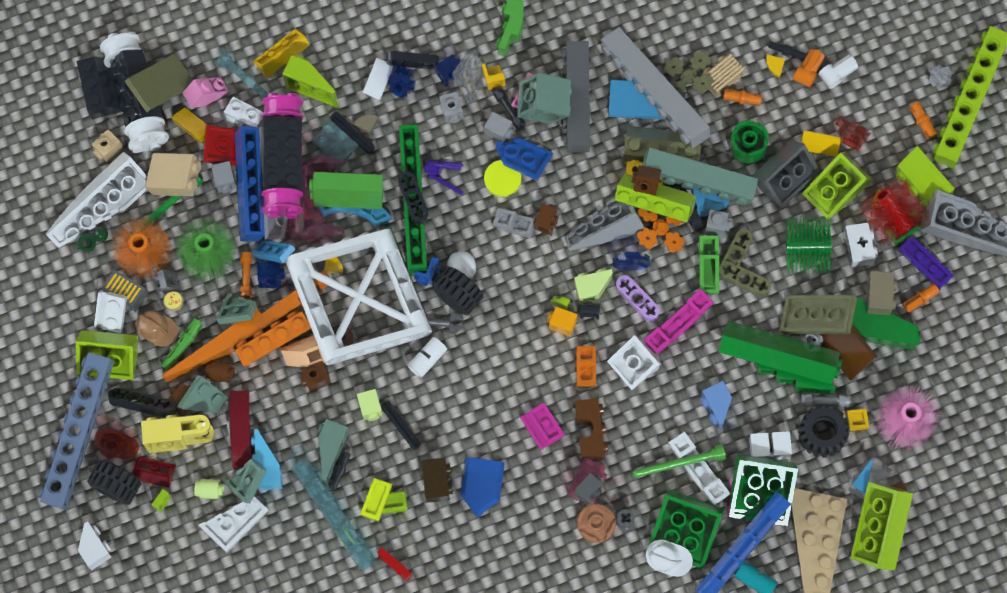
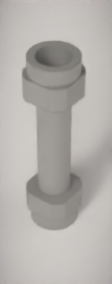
M802 394L801 406L811 407L812 404L838 405V407H849V395L839 394L838 397H822Z

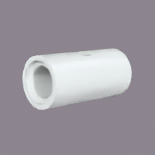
M432 337L407 366L415 375L422 378L447 351V348L437 338Z

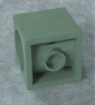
M536 73L519 81L517 118L552 124L568 117L571 111V80Z

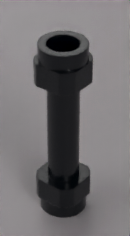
M502 88L496 90L493 95L511 117L513 126L516 130L524 128L526 123L524 119L517 118L518 114L508 101L507 94Z

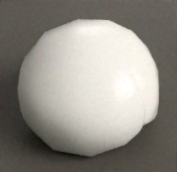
M458 251L449 256L447 267L450 266L458 269L470 279L476 273V263L470 253Z

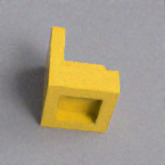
M485 63L481 64L488 91L506 86L504 73L499 65L486 68Z

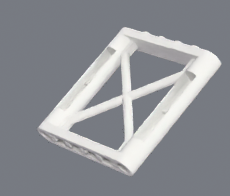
M384 229L370 234L365 232L355 238L346 237L337 243L328 242L322 247H310L303 252L289 256L285 261L326 365L421 339L432 333L391 229ZM373 247L376 253L357 291L315 271L312 263ZM381 259H383L404 314L364 295ZM313 278L353 297L336 334H334ZM360 301L402 321L406 328L345 347L341 340Z

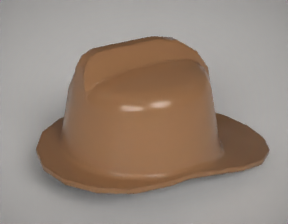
M147 310L141 313L135 322L137 333L142 338L160 347L172 345L179 335L177 324L169 317L155 310Z

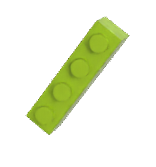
M624 173L617 185L615 201L688 222L693 213L697 195L661 184L658 185L656 196L634 191L635 184L631 183L632 176Z

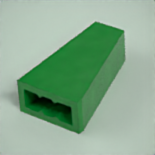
M857 298L852 325L866 342L914 350L916 345L920 344L921 333H918V326L893 314L867 313V302Z

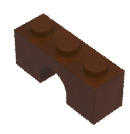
M598 398L576 400L577 424H588L593 429V433L589 437L579 438L581 461L605 459V453H608V443L603 441V434H606L605 422L601 423L600 417L604 415L603 404H599Z

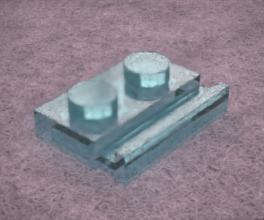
M330 122V125L327 128L325 127L312 140L339 167L358 149V145L333 122Z

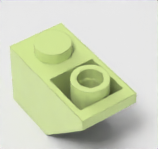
M599 269L596 273H581L574 277L579 305L581 302L589 303L599 300L612 280V269Z

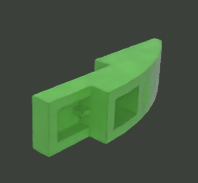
M508 0L502 6L501 13H503L505 20L502 28L504 33L502 37L499 36L496 44L498 53L501 56L506 57L511 41L519 43L524 21L523 0Z

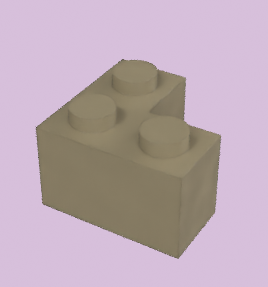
M870 272L866 282L865 301H867V313L890 315L892 309L896 308V298L893 297L894 292L897 290V279H894L893 272Z

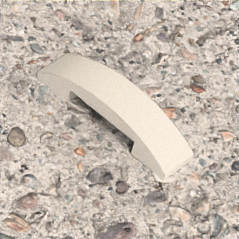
M685 432L668 442L678 459L699 454L696 446ZM705 461L683 466L714 506L730 495L725 485L715 476Z

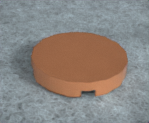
M599 503L593 504L590 507L586 506L579 513L577 519L578 531L589 542L603 543L610 539L615 532L616 518L614 513L606 505Z

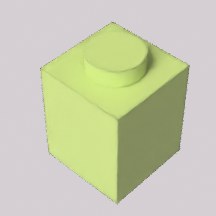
M376 389L357 394L364 421H375L379 419V416L383 415Z

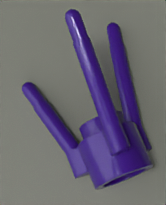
M428 159L425 165V173L429 174V178L463 195V191L437 177V174L441 175L443 168L460 171L461 167L464 166L463 163Z

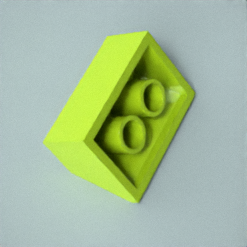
M918 146L896 168V177L899 181L902 179V182L909 186L908 188L911 189L910 193L913 194L912 196L918 197L924 210L936 190L951 195L955 190Z
M80 331L76 339V375H81L83 370L82 361L89 352L114 361L109 378L134 380L138 357V335ZM97 370L90 373V376L97 377L98 375Z

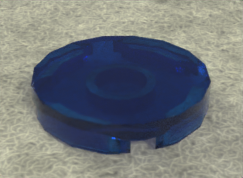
M622 252L618 254V257H613V267L620 270H642L648 268L651 264L648 254L640 256L638 252Z

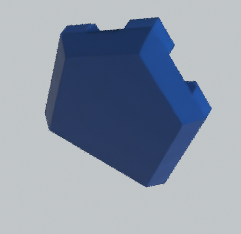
M520 137L508 142H495V147L504 166L537 181L553 156L552 152Z
M466 458L461 497L477 518L500 501L504 462Z

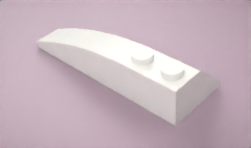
M123 152L74 199L46 235L60 248L86 230L93 229L98 223L112 218L111 216L119 211L126 210L147 190L145 188L147 175L131 157Z

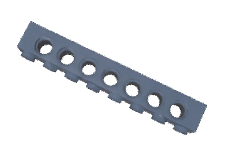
M88 352L87 357L85 356L82 361L83 370L76 380L77 389L70 398L71 407L64 417L65 426L58 435L59 444L57 450L53 451L51 458L53 463L46 472L45 479L47 481L39 494L41 503L67 510L114 365V361L110 358ZM97 370V377L91 380L90 373ZM91 389V396L84 398L85 390ZM85 407V414L79 417L78 410ZM75 426H79V433L72 435V429ZM72 444L74 447L73 452L67 454L66 447ZM66 463L68 466L67 470L61 473L60 466ZM60 482L61 489L55 492L54 485Z

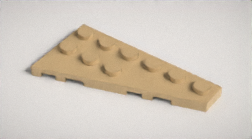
M795 488L791 511L803 593H830L847 499Z

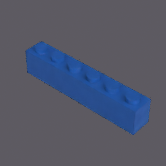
M240 126L235 132L240 241L259 242L265 236L264 213L261 212L263 197L261 196L262 172L259 127Z

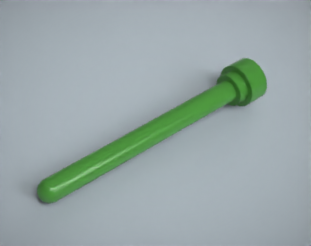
M721 444L714 446L709 452L634 470L633 476L637 478L709 459L721 461L726 459V455Z

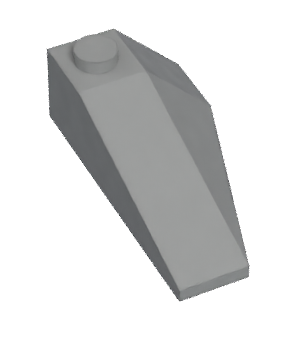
M615 197L606 203L607 207L601 212L596 211L593 213L591 220L587 223H581L564 237L569 251L627 238L643 230L645 227L636 207L615 201Z

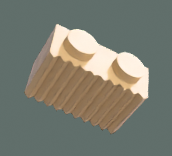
M728 54L726 57L724 55L721 56L713 68H706L702 75L706 74L708 77L713 78L714 82L711 84L712 88L709 91L717 98L724 92L725 88H729L744 75L745 69L731 54Z

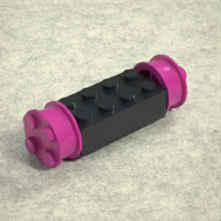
M268 93V97L262 99L264 114H262L263 191L261 196L264 198V207L261 208V212L271 219L278 218V216L295 219L297 215L303 213V208L301 207V198L303 197V115L301 114V106L303 105V99L299 98L296 93H288L287 95Z

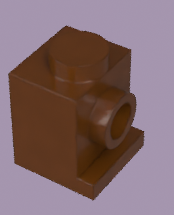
M542 204L534 223V230L552 236L553 226H556L559 216H557L558 207L553 204Z

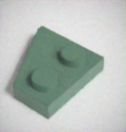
M228 293L216 320L219 325L252 320L258 306L253 300L240 296L235 298L231 293Z
M197 375L177 407L185 410L218 413L227 396L202 376Z
M250 459L243 468L236 472V476L232 480L228 479L225 484L244 503L250 504L267 469L257 460Z

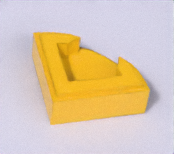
M767 54L766 65L774 76L780 78L785 59Z
M337 257L325 260V272L343 274L342 263Z

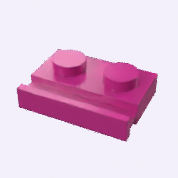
M545 403L520 417L540 451L565 437V434Z

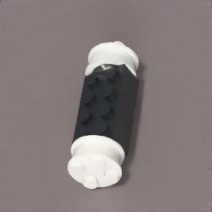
M135 32L112 33L101 43L100 51L105 54L104 64L110 68V76L115 84V93L120 101L119 107L123 111L125 118L124 133L130 139L129 149L133 153L148 150L158 151L169 140V134L163 128L165 121L161 118L160 106L146 112L125 83V80L148 68L144 51L139 47L140 38Z

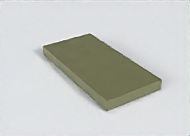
M173 54L125 80V83L145 111L148 112L183 93L193 79L176 54Z
M786 295L780 332L782 334H850L857 297L855 295Z

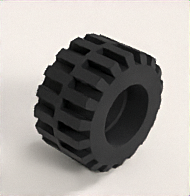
M450 266L446 267L432 283V288L437 296L450 308L463 315L468 316L483 299V294L479 287L464 273Z
M817 405L815 409L812 407L808 413L804 414L798 429L799 441H802V447H806L809 454L811 452L815 453V457L822 455V458H827V455L834 456L836 452L839 453L849 436L850 428L847 425V417H843L844 413L842 411L838 413L836 407H833V409L829 408V405L824 407ZM820 422L827 423L834 429L835 436L830 440H821L813 433V426Z
M98 460L87 480L88 484L99 493L125 505L131 504L142 484L135 475L106 460Z

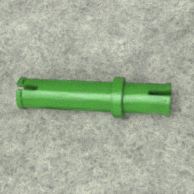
M193 318L186 330L182 331L178 342L161 363L164 369L168 371L173 368L187 347L195 341L194 338L204 326L200 321Z

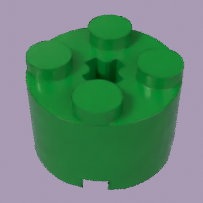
M752 120L738 123L732 131L729 144L733 157L741 164L755 163L762 159L767 151L768 131L762 124Z

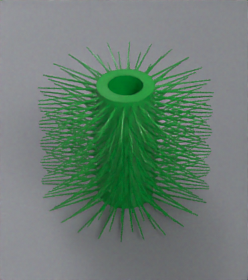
M793 216L791 223L790 219L788 220L787 218L785 246L788 274L790 273V264L792 265L793 274L794 261L797 273V264L800 265V274L802 267L803 271L805 267L806 273V264L808 266V274L809 267H811V271L813 267L814 272V264L816 266V274L818 273L817 265L819 271L820 269L822 271L824 266V274L826 273V265L827 271L831 269L832 235L830 232L831 223L829 224V216L827 218V226L826 217L825 223L824 220L821 223L820 216V226H818V217H816L815 223L813 217L811 218L812 226H809V216L807 223L806 219L804 221L803 218L804 227L801 224V216L799 223L797 219V224L795 218V226Z

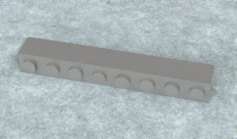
M620 27L601 39V50L604 55L611 57L615 67L621 69L625 78L635 84L634 86L638 93H643L646 96L648 104L654 106L659 116L669 122L670 128L680 134V138L685 145L689 144L693 149L711 136L710 127Z

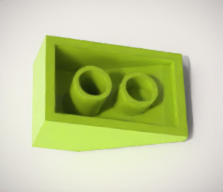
M291 55L282 74L286 89L337 108L339 104L333 87L306 58Z
M840 152L807 187L802 195L826 218L829 216V219H831L858 196L873 179L847 154Z

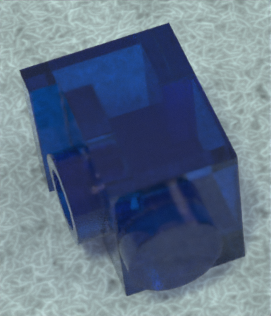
M453 54L434 66L435 74L445 87L449 85V80L458 78L462 73V68L465 67L461 59H456Z

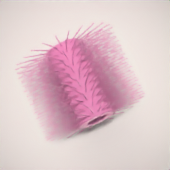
M911 387L910 398L906 388L907 400L906 396L904 397L905 392H902L903 396L901 397L893 393L894 397L889 396V401H884V405H881L884 409L880 413L883 414H879L884 415L882 418H885V421H883L884 423L881 428L884 427L887 430L886 434L888 436L891 435L889 439L897 431L898 435L894 444L897 441L896 446L898 444L902 445V451L903 442L899 441H905V448H907L906 437L908 446L910 440L914 443V440L915 442L916 440L921 442L925 438L928 439L926 436L932 433L929 429L934 426L932 422L937 420L930 418L933 409L929 408V398L926 400L924 398L917 405L916 402L921 392L918 396V392L912 394Z

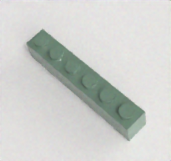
M649 148L645 152L642 166L661 169L660 180L669 185L678 184L683 189L699 190L701 194H713L721 200H734L739 205H749L754 200L758 179L653 148Z

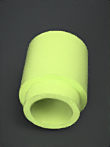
M201 479L195 482V496L200 497V499H220V495H224V484H221L220 480Z

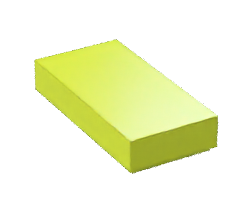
M373 478L360 515L379 522L393 485Z

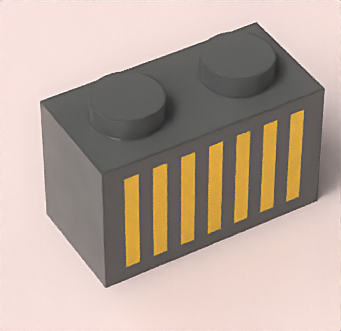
M116 270L112 271L101 287L103 292L127 296L126 311L131 309L137 312L148 296L146 288Z

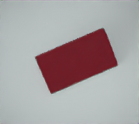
M139 456L133 468V475L142 482L170 488L176 465Z

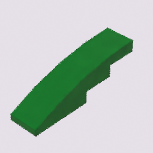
M757 364V374L776 375L775 383L795 384L794 392L833 395L835 392L833 384Z

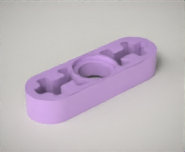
M627 275L620 276L616 281V290L646 321H655L659 316L658 305L632 278ZM621 282H628V288L631 290L629 295H627L629 290L626 287L621 288ZM635 294H640L643 297V301L635 303L632 297ZM646 301L648 302L646 307L649 310L654 309V315H647V309L644 307Z

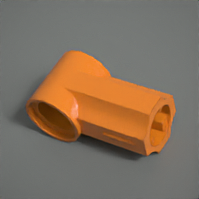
M811 49L803 64L799 65L793 80L810 88L825 58L822 52Z

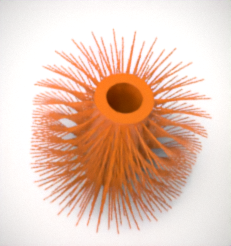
M139 219L138 224L132 223L133 227L129 223L133 231L132 235L123 226L126 232L122 229L121 235H117L118 241H120L117 246L121 248L115 247L118 250L113 251H116L114 252L116 255L119 253L118 259L117 256L114 258L119 262V266H122L121 268L129 267L127 272L132 270L131 274L137 269L141 275L144 267L143 277L145 278L146 272L151 270L154 272L150 262L152 261L161 270L159 267L161 264L160 260L165 261L167 259L165 257H168V252L163 251L173 250H167L172 248H165L170 247L167 246L170 245L167 243L171 241H167L169 237H164L167 234L166 232L164 233L165 230L161 229L162 227L159 228L156 225L155 227L147 228L145 222V226L142 223L141 229H139L141 225V220Z

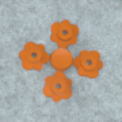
M641 208L638 209V215L643 217L645 222L649 220L655 221L652 230L649 231L648 228H644L637 233L640 246L652 249L658 242L656 236L665 235L664 245L668 247L669 252L674 253L676 250H682V246L685 244L684 238L680 237L678 232H668V224L678 226L683 221L666 217V221L657 219V213Z

